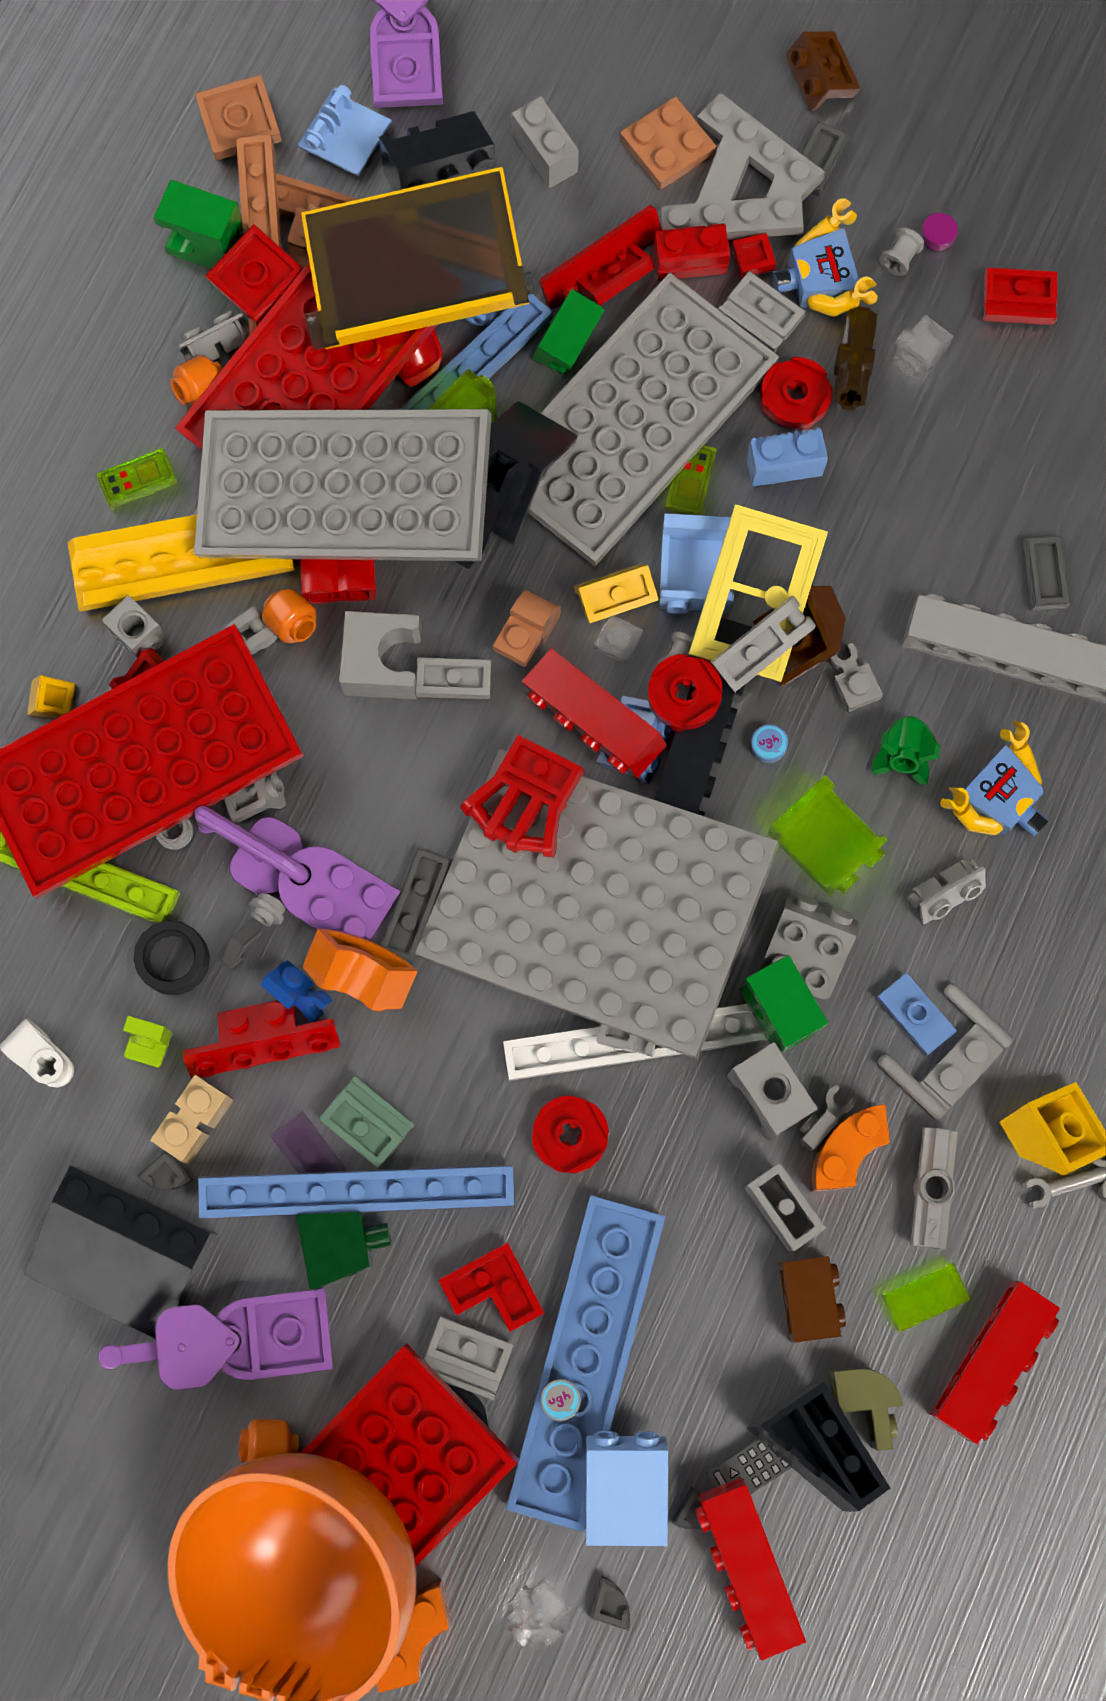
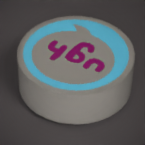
M553 1380L544 1387L541 1393V1407L544 1413L553 1420H568L577 1413L580 1407L581 1398L579 1391L568 1380Z

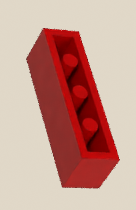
M552 648L522 680L530 692L526 697L537 708L544 711L548 707L555 713L553 719L568 732L573 728L582 734L579 738L580 741L594 753L602 750L609 757L606 761L622 775L628 771L638 779L667 746L659 731Z
M1011 1281L929 1415L971 1443L978 1445L981 1439L986 1441L997 1425V1420L994 1417L1001 1405L1004 1407L1008 1406L1016 1395L1018 1387L1014 1384L1022 1371L1027 1373L1035 1364L1039 1355L1035 1350L1042 1338L1048 1339L1055 1331L1059 1323L1056 1315L1061 1308L1021 1281Z
M741 1477L698 1494L701 1507L694 1510L703 1533L711 1531L716 1546L709 1548L717 1571L725 1570L731 1585L724 1587L730 1606L733 1611L741 1610L746 1623L739 1626V1630L747 1650L755 1649L762 1661L806 1643L805 1636L745 1481Z

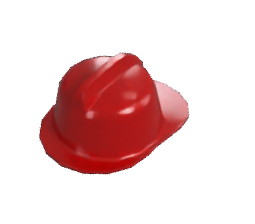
M433 329L397 374L410 387L430 377L439 368L443 351L435 329Z

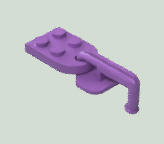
M373 0L382 8L373 18L370 27L374 108L443 105L439 30L434 16L424 7L429 0Z
M200 806L194 812L199 831L205 834L215 832L239 847L230 863L231 875L238 884L257 895L279 891L280 899L288 912L316 930H336L371 941L400 894V891L331 849L324 847H308L303 849L299 833L276 818H262L248 832L209 807ZM308 869H309L310 872H311V878H310V880H309V872H308Z
M325 1289L240 1299L226 1306L217 1317L200 1305L169 1308L159 1316L156 1322V1342L125 1346L109 1344L99 1351L98 1361L103 1368L114 1369L121 1364L158 1360L160 1378L165 1385L172 1389L205 1386L212 1380L219 1369H222L232 1377L242 1380L333 1369ZM231 1329L237 1331L241 1336V1346L236 1352L234 1350L238 1347L240 1340L238 1335Z

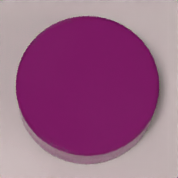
M945 213L930 215L925 220L921 230L924 244L935 251L948 249L952 246L957 236V223L951 216Z

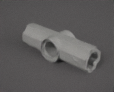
M922 1128L918 1175L913 1185L915 1204L910 1245L946 1249L950 1202L955 1192L953 1173L958 1132L939 1128ZM929 1178L937 1179L942 1185L943 1191L938 1199L931 1198L926 1192L925 1185Z

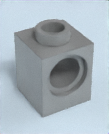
M129 595L102 619L108 631L136 658H138L143 649L153 648L157 651L162 644V639L165 637L160 625ZM144 625V630L138 636H128L132 627Z

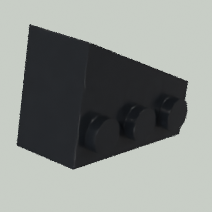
M475 111L438 120L435 124L436 128L420 131L418 126L408 128L407 136L391 139L389 134L379 136L384 175L393 191L486 171L494 164V143Z
M824 1381L809 1384L747 1427L752 1434L843 1512L861 1511L891 1489Z

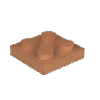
M261 75L195 93L215 160L237 155L236 138L271 134L274 144L282 142Z
M676 96L620 132V141L659 190H662L716 154L717 146Z

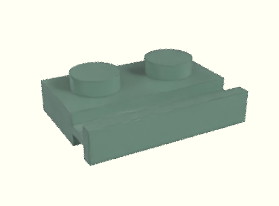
M356 1076L351 1079L347 1087L341 1091L319 1118L322 1123L378 1169L381 1168L407 1133L415 1126Z

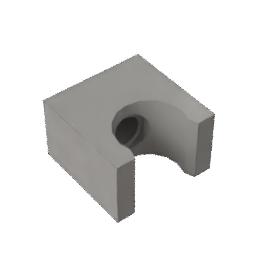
M345 611L339 680L344 696L417 700L415 674L409 671L397 672L390 670L382 664V658L388 648L396 643L407 642L417 644L421 642L422 627L419 615Z
M775 1042L743 1061L727 1074V1078L735 1089L739 1088L755 1110L762 1124L760 1129L768 1141L818 1109ZM774 1080L782 1086L783 1096L780 1100L767 1098L763 1091L766 1081Z

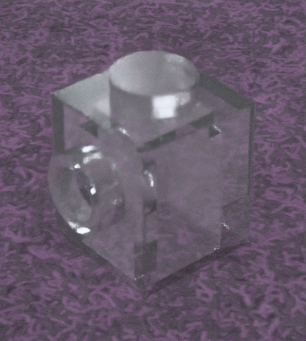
M925 315L912 330L907 327L897 338L895 345L898 348L893 361L897 363L898 368L904 374L913 376L921 382L946 354L953 335Z

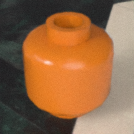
M204 355L196 356L177 365L173 372V378L170 380L171 389L176 399L182 405L187 404L192 407L223 367L217 361L212 362L210 358Z
M284 589L271 594L266 599L262 612L263 624L284 643L303 642L313 634L316 628L317 613L315 607L296 590Z
M253 1419L248 1424L247 1429H241L239 1462L246 1463L260 1457L275 1454L298 1453V1434H291L290 1426L284 1419Z

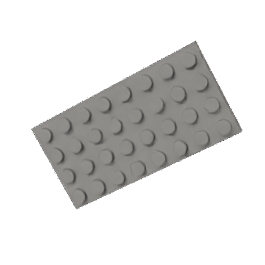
M669 273L541 412L544 416L576 433L578 438L576 443L543 473L528 513L595 567L673 481L677 474L681 472L684 466L690 462L692 457L699 452L700 448L708 442L760 384L769 368L778 362L779 356L681 280Z
M488 409L205 411L194 555L199 558L481 561L492 414Z

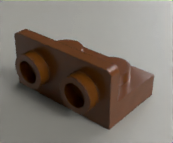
M835 31L802 32L786 53V58L810 111H817L826 99L854 98L861 89Z

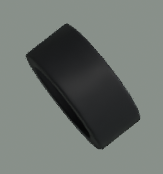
M166 920L153 924L142 933L135 945L133 961L137 974L150 988L162 994L180 995L193 990L202 982L209 969L210 954L206 942L194 928L180 921ZM177 936L187 940L194 952V962L190 971L182 978L175 980H166L157 976L150 964V953L154 945L162 938Z

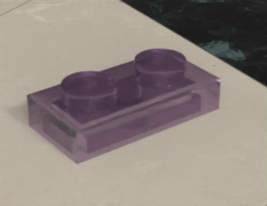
M303 1111L274 1131L270 1136L298 1173L348 1171Z

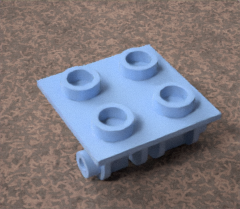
M339 85L338 88H333L298 143V147L359 176L377 147L379 136L385 134L392 120L352 101L350 89L344 85Z

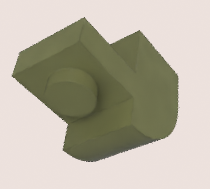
M855 1367L829 1370L832 1395L843 1413L866 1410L871 1448L877 1451L893 1449L892 1439L898 1438L895 1415L888 1414V1408L903 1406V1401L892 1381L879 1372Z

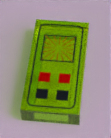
M703 445L675 476L671 483L665 510L684 515H701L717 448Z
M164 448L96 473L110 509L178 484Z

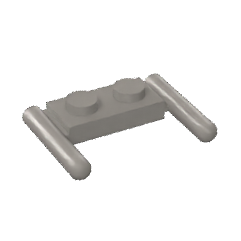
M949 984L945 988L944 994L975 1024L930 1070L920 1083L889 1054H883L878 1059V1065L937 1121L943 1117L948 1109L957 1102L1014 1040L956 984Z

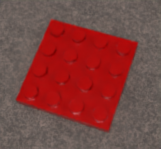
M408 1343L380 1369L300 1452L323 1456L341 1462L364 1475L382 1491L394 1506L405 1526L414 1554L415 1568L520 1460Z

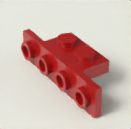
M652 205L647 206L540 278L539 284L546 304L552 309L565 301L570 290L573 289L576 292H582L591 301L600 306L655 269L652 257L644 252L642 248L654 241L655 231L662 230L656 208Z
M278 1000L217 1013L220 1042L187 1049L182 1054L188 1073L193 1078L194 1075L210 1077L214 1074L232 1070L247 1069L274 1061H285L293 1057L312 1053H322L330 1049L339 1048L341 1045L333 1019L297 1026L295 1005L288 1010Z

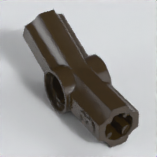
M858 306L847 311L842 344H839L835 361L834 376H837L834 401L838 402L842 409L849 411L865 406L868 381H870L874 364L875 349L872 348L876 333L877 313H874L867 307Z

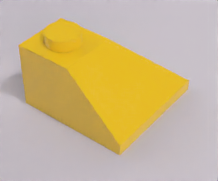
M1077 1082L1035 1099L999 1121L1020 1157L1064 1176L1106 1156V1130Z

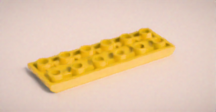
M197 514L75 537L67 542L79 612L118 605L128 595L134 601L295 571L293 559L197 557L194 555Z

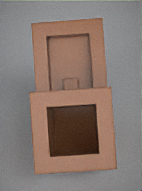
M526 589L512 606L510 617L493 644V651L526 667L538 644L543 646L561 615V607Z

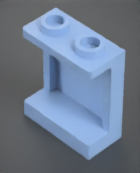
M664 514L659 609H666L667 612L672 614H685L688 610L702 611L731 517ZM732 589L729 591L722 615L725 612L731 613L734 603Z
M600 1431L595 1433V1436H586V1546H667L668 1446L665 1436H659L658 1433L652 1431L637 1432L635 1436H619L618 1433L613 1431Z

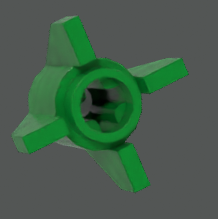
M906 716L897 719L883 732L882 747L873 759L871 772L877 775L889 772L892 768L900 773H912L911 776L921 786L928 784L930 773L928 761L939 758L940 745L930 728L919 718Z

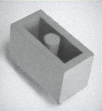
M541 96L511 113L512 137L549 189L578 172L579 149Z
M781 1163L774 1165L744 1186V1189L788 1252H794L826 1229Z

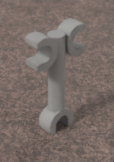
M1098 1159L1091 1162L1090 1164L1095 1168L1047 1182L1040 1178L1026 1180L1022 1183L1023 1188L1036 1186L1041 1191L1039 1200L1029 1203L1030 1208L1043 1207L1049 1203L1052 1196L1100 1183L1098 1186L1099 1197L1103 1202H1106V1159Z

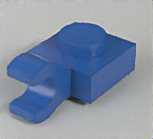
M288 960L268 973L260 984L288 1010L294 1005L297 1006L311 1022H316L324 1015L322 1010L333 1001L326 992L322 990L313 991L315 983Z

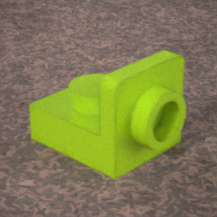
M128 1016L123 1031L130 1034L124 1056L127 1059L160 1068L173 1032L164 1026Z

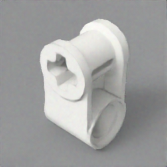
M25 1018L0 1044L1 1051L41 1084L59 1088L68 1084L73 1078L75 1069L71 1059L51 1041V1038L39 1026L28 1018ZM51 1062H54L53 1067L56 1070L54 1075H50L51 1070L48 1067Z

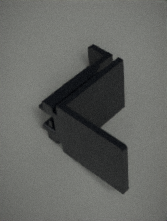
M520 401L514 403L491 423L482 557L485 555L493 534L498 535L511 544L517 541L543 473L571 448L578 438L576 433ZM478 561L455 562L467 569H471Z

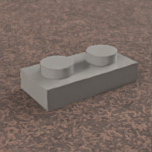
M418 657L416 696L490 699L491 660Z

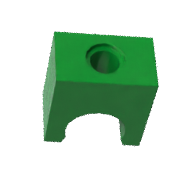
M170 179L153 217L155 224L172 230L165 244V251L167 254L212 269L243 236L242 218L236 201Z
M789 955L745 979L746 985L739 989L770 1044L775 1042L782 1054L819 1034L829 1024Z

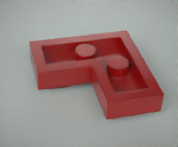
M509 1243L439 1279L456 1316L492 1297L509 1332L544 1314Z

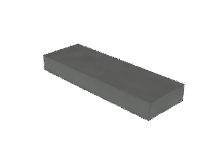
M417 847L381 942V946L397 954L412 966H415L418 957L415 954L453 861V859Z

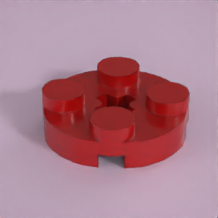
M792 357L790 361H785L781 364L777 362L769 368L764 376L760 391L761 409L771 420L783 427L798 430L812 428L827 413L833 396L832 385L830 386L826 371L817 362L804 357ZM796 386L801 387L802 395L805 397L795 400L790 397L787 390H794Z
M687 654L673 655L660 662L651 675L648 683V703L650 709L659 721L668 725L672 730L684 731L701 727L716 715L722 700V681L715 667L703 658L686 657ZM683 684L685 688L692 686L694 688V691L691 693L692 699L677 698V686Z
M561 1096L549 1101L539 1111L533 1123L532 1143L537 1156L546 1166L558 1173L577 1174L592 1168L601 1159L607 1148L609 1128L604 1114L595 1104L576 1096ZM569 1124L572 1129L578 1127L581 1130V1134L577 1136L578 1143L571 1146L568 1141L561 1142L559 1136L564 1133L562 1128L564 1125Z

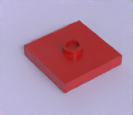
M253 224L212 267L205 277L258 325L303 270V267Z

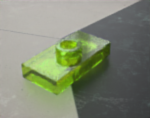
M950 1263L881 1295L898 1332L909 1329L971 1300L954 1263Z

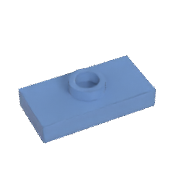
M907 972L876 998L925 1056H928L957 1031Z

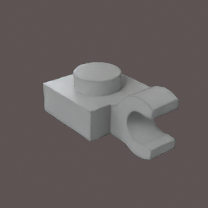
M837 1085L831 1087L824 1096L825 1111L820 1116L813 1112L799 1128L804 1135L798 1143L809 1152L813 1151L820 1144L841 1116L848 1113L855 1105V1100L852 1098L842 1107L834 1103V1094L840 1089Z

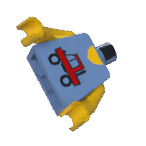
M847 199L837 200L832 207L833 216H826L791 249L788 269L773 272L772 275L776 291L781 293L795 290L797 301L801 308H811L813 311L832 317L859 306L861 300L865 304L871 305L878 299V295L874 291L866 293L868 289L875 287L877 284L868 276L858 278L845 229H839V224L850 225L857 218V214L853 210L842 216L843 211L851 205V202Z
M1013 720L1015 726L1014 735L1010 730L1003 728L1000 731V737L1004 741L1011 743L1010 748L1005 745L966 789L949 787L948 789L953 793V801L941 799V807L952 809L954 815L968 831L1004 836L1018 823L1030 835L1035 837L1048 823L1049 820L1032 806L1042 796L1044 789L1041 786L1042 779L1035 757L1027 741L1030 731L1026 724Z

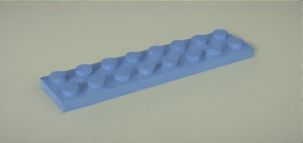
M590 1195L506 1510L584 1532L586 1524V1436H595V1433L600 1431H610L665 1216ZM556 1379H565L572 1382L577 1387L581 1398L577 1413L565 1421H556L549 1418L541 1407V1393L544 1387Z

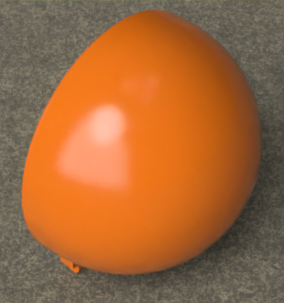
M282 1453L260 1457L237 1466L216 1479L187 1506L175 1527L170 1543L168 1580L173 1606L187 1638L199 1654L198 1669L206 1671V1683L234 1691L239 1682L240 1694L262 1701H273L276 1697L277 1701H358L380 1681L405 1641L413 1617L416 1598V1568L411 1542L400 1516L382 1491L364 1475L341 1462L312 1454Z

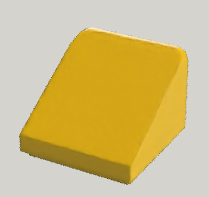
M39 675L31 683L27 715L59 718L72 711L76 683Z

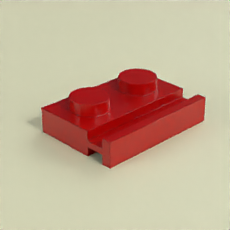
M987 267L984 273L983 321L1054 325L1057 320L1056 271Z

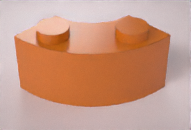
M317 929L302 966L318 987L324 990H336L349 994L362 1001L369 1009L378 1012L387 1009H402L418 972L406 960L381 945L356 935L329 929Z
M885 1104L869 1107L849 1116L827 1134L813 1160L810 1176L811 1192L849 1189L856 1186L857 1170L863 1158L873 1149L890 1144Z
M442 1580L431 1583L416 1592L413 1617L405 1641L393 1663L377 1683L378 1693L419 1682L422 1673L421 1655L423 1649L434 1636L448 1630L451 1624Z

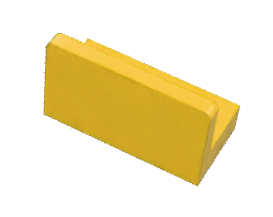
M637 564L573 586L575 594H578L587 623H593L659 600L649 567L646 564Z

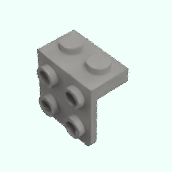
M788 893L780 920L761 963L760 970L789 955L812 995L821 999L830 998L857 936L859 920L854 919L853 915L846 910L840 908L830 910L820 906L810 896L804 894L795 896Z

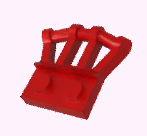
M517 735L495 775L464 800L460 809L467 817L471 816L484 831V837L491 841L497 839L505 843L508 850L514 853L518 851L543 853V857L554 858L557 851L560 814L566 809V803L585 771L583 767ZM505 785L509 788L491 817L483 808L484 802ZM522 793L531 798L516 826L511 830L504 826V822ZM543 805L547 806L548 813L544 838L526 836Z

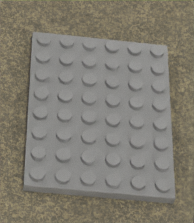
M498 750L486 782L495 775L508 751ZM583 776L566 803V809L560 814L557 851L554 858L543 857V853L518 851L514 853L506 848L505 843L497 839L491 841L484 837V831L471 817L415 954L433 963L698 1059L779 848V842ZM505 785L484 802L483 808L491 817L509 788ZM521 793L504 822L505 827L511 830L514 829L531 798ZM543 805L526 836L544 838L548 813L547 806Z

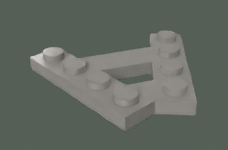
M720 93L697 116L698 124L720 141L698 200L693 204L661 206L662 230L696 226L710 227V225L725 223L728 240L742 239L767 233L768 237L803 234L802 201L824 180L825 171ZM748 164L773 181L766 198L735 200Z

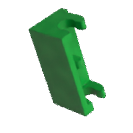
M571 289L538 345L532 360L537 363L540 362L551 370L563 375L566 369L570 370L605 309Z

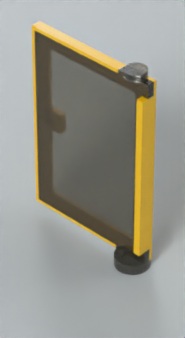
M503 167L301 212L318 311L306 313L309 336L315 350L334 348L530 304L528 295L535 294L531 271H523Z

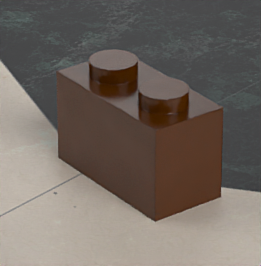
M829 1256L779 1262L778 1267L789 1341L797 1343L842 1337L840 1328L846 1327V1317L843 1304L836 1303L834 1288L840 1287L836 1263L830 1264Z

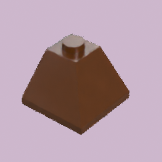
M811 586L803 615L805 617L810 616L816 627L792 646L782 682H779L781 686L789 684L840 652L846 618L832 586ZM771 609L753 621L754 625L775 609Z

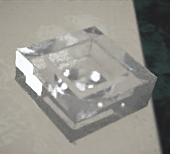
M614 615L610 616L594 644V650L627 665L643 635V630Z

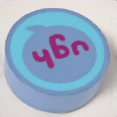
M763 725L752 736L750 742L751 752L757 760L763 763H775L785 755L788 748V737L784 730L776 725Z

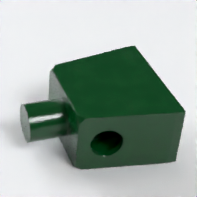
M362 1212L296 1215L310 1290L321 1289L372 1268L371 1251L392 1246L388 1223L366 1227Z

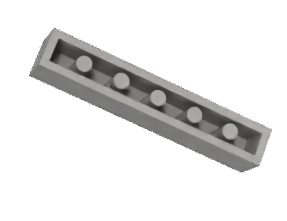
M935 594L918 595L911 609L902 647L1106 703V643L1101 645L1090 642L1087 637L1080 634L1070 633L1064 635L1052 631L1051 627L1044 624L1035 623L1028 625L1017 622L1015 617L1008 614L992 615L981 612V609L975 605L961 604L959 606L948 603L943 597Z

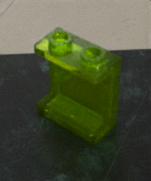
M824 775L771 825L768 834L779 842L781 848L830 897L838 889L844 894L859 880L855 873L864 864L869 869L872 868L886 854L881 848L888 839L884 835L879 838L833 792L836 785Z

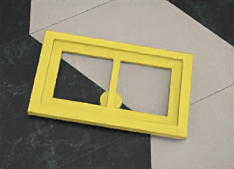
M735 505L689 655L711 661L730 646L729 644L714 640L730 589L765 599L766 604L772 609H776L784 600L794 596L800 603L799 610L803 613L828 532ZM748 530L802 546L788 593L780 586H773L767 591L733 582ZM787 618L779 623V626L786 634L793 628V625ZM792 647L757 675L782 682Z

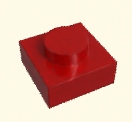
M767 233L732 242V251L741 279L749 271L754 275L775 271L776 261Z

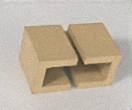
M194 1075L175 1103V1105L181 1108L177 1114L170 1111L150 1141L181 1162L190 1165L210 1136L204 1131L197 1129L202 1122L215 1129L234 1100L205 1080Z

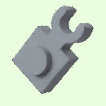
M852 642L848 643L845 648L849 659L841 660L837 654L828 659L830 665L841 673L834 676L833 682L847 713L878 701L883 696L869 663L861 666L857 665L858 651Z

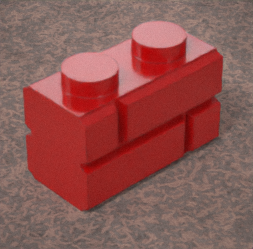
M725 223L710 225V227L696 226L655 231L653 256L657 281H662L669 273L678 279L727 274L730 250Z

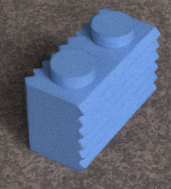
M818 427L815 431L810 428L808 432L803 429L801 433L795 431L794 434L788 432L787 435L783 433L780 436L774 434L773 437L767 435L765 439L761 436L758 440L753 437L750 441L746 458L752 487L823 476L828 462L823 433Z

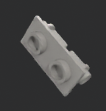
M231 310L213 320L216 326L204 332L201 327H197L182 335L181 337L184 342L179 344L178 349L180 351L185 348L188 349L189 354L184 356L186 361L200 355H204L214 361L221 357L215 344L220 342L227 354L241 347L250 335V328L248 324L241 326L239 323L243 319V312L234 316Z
M962 859L940 873L941 878L946 883L944 886H941L933 877L913 888L912 894L907 896L914 909L920 907L921 923L924 925L933 919H941L953 907L963 901H971L978 897L986 888L985 868L983 866L978 868L972 859L968 861Z

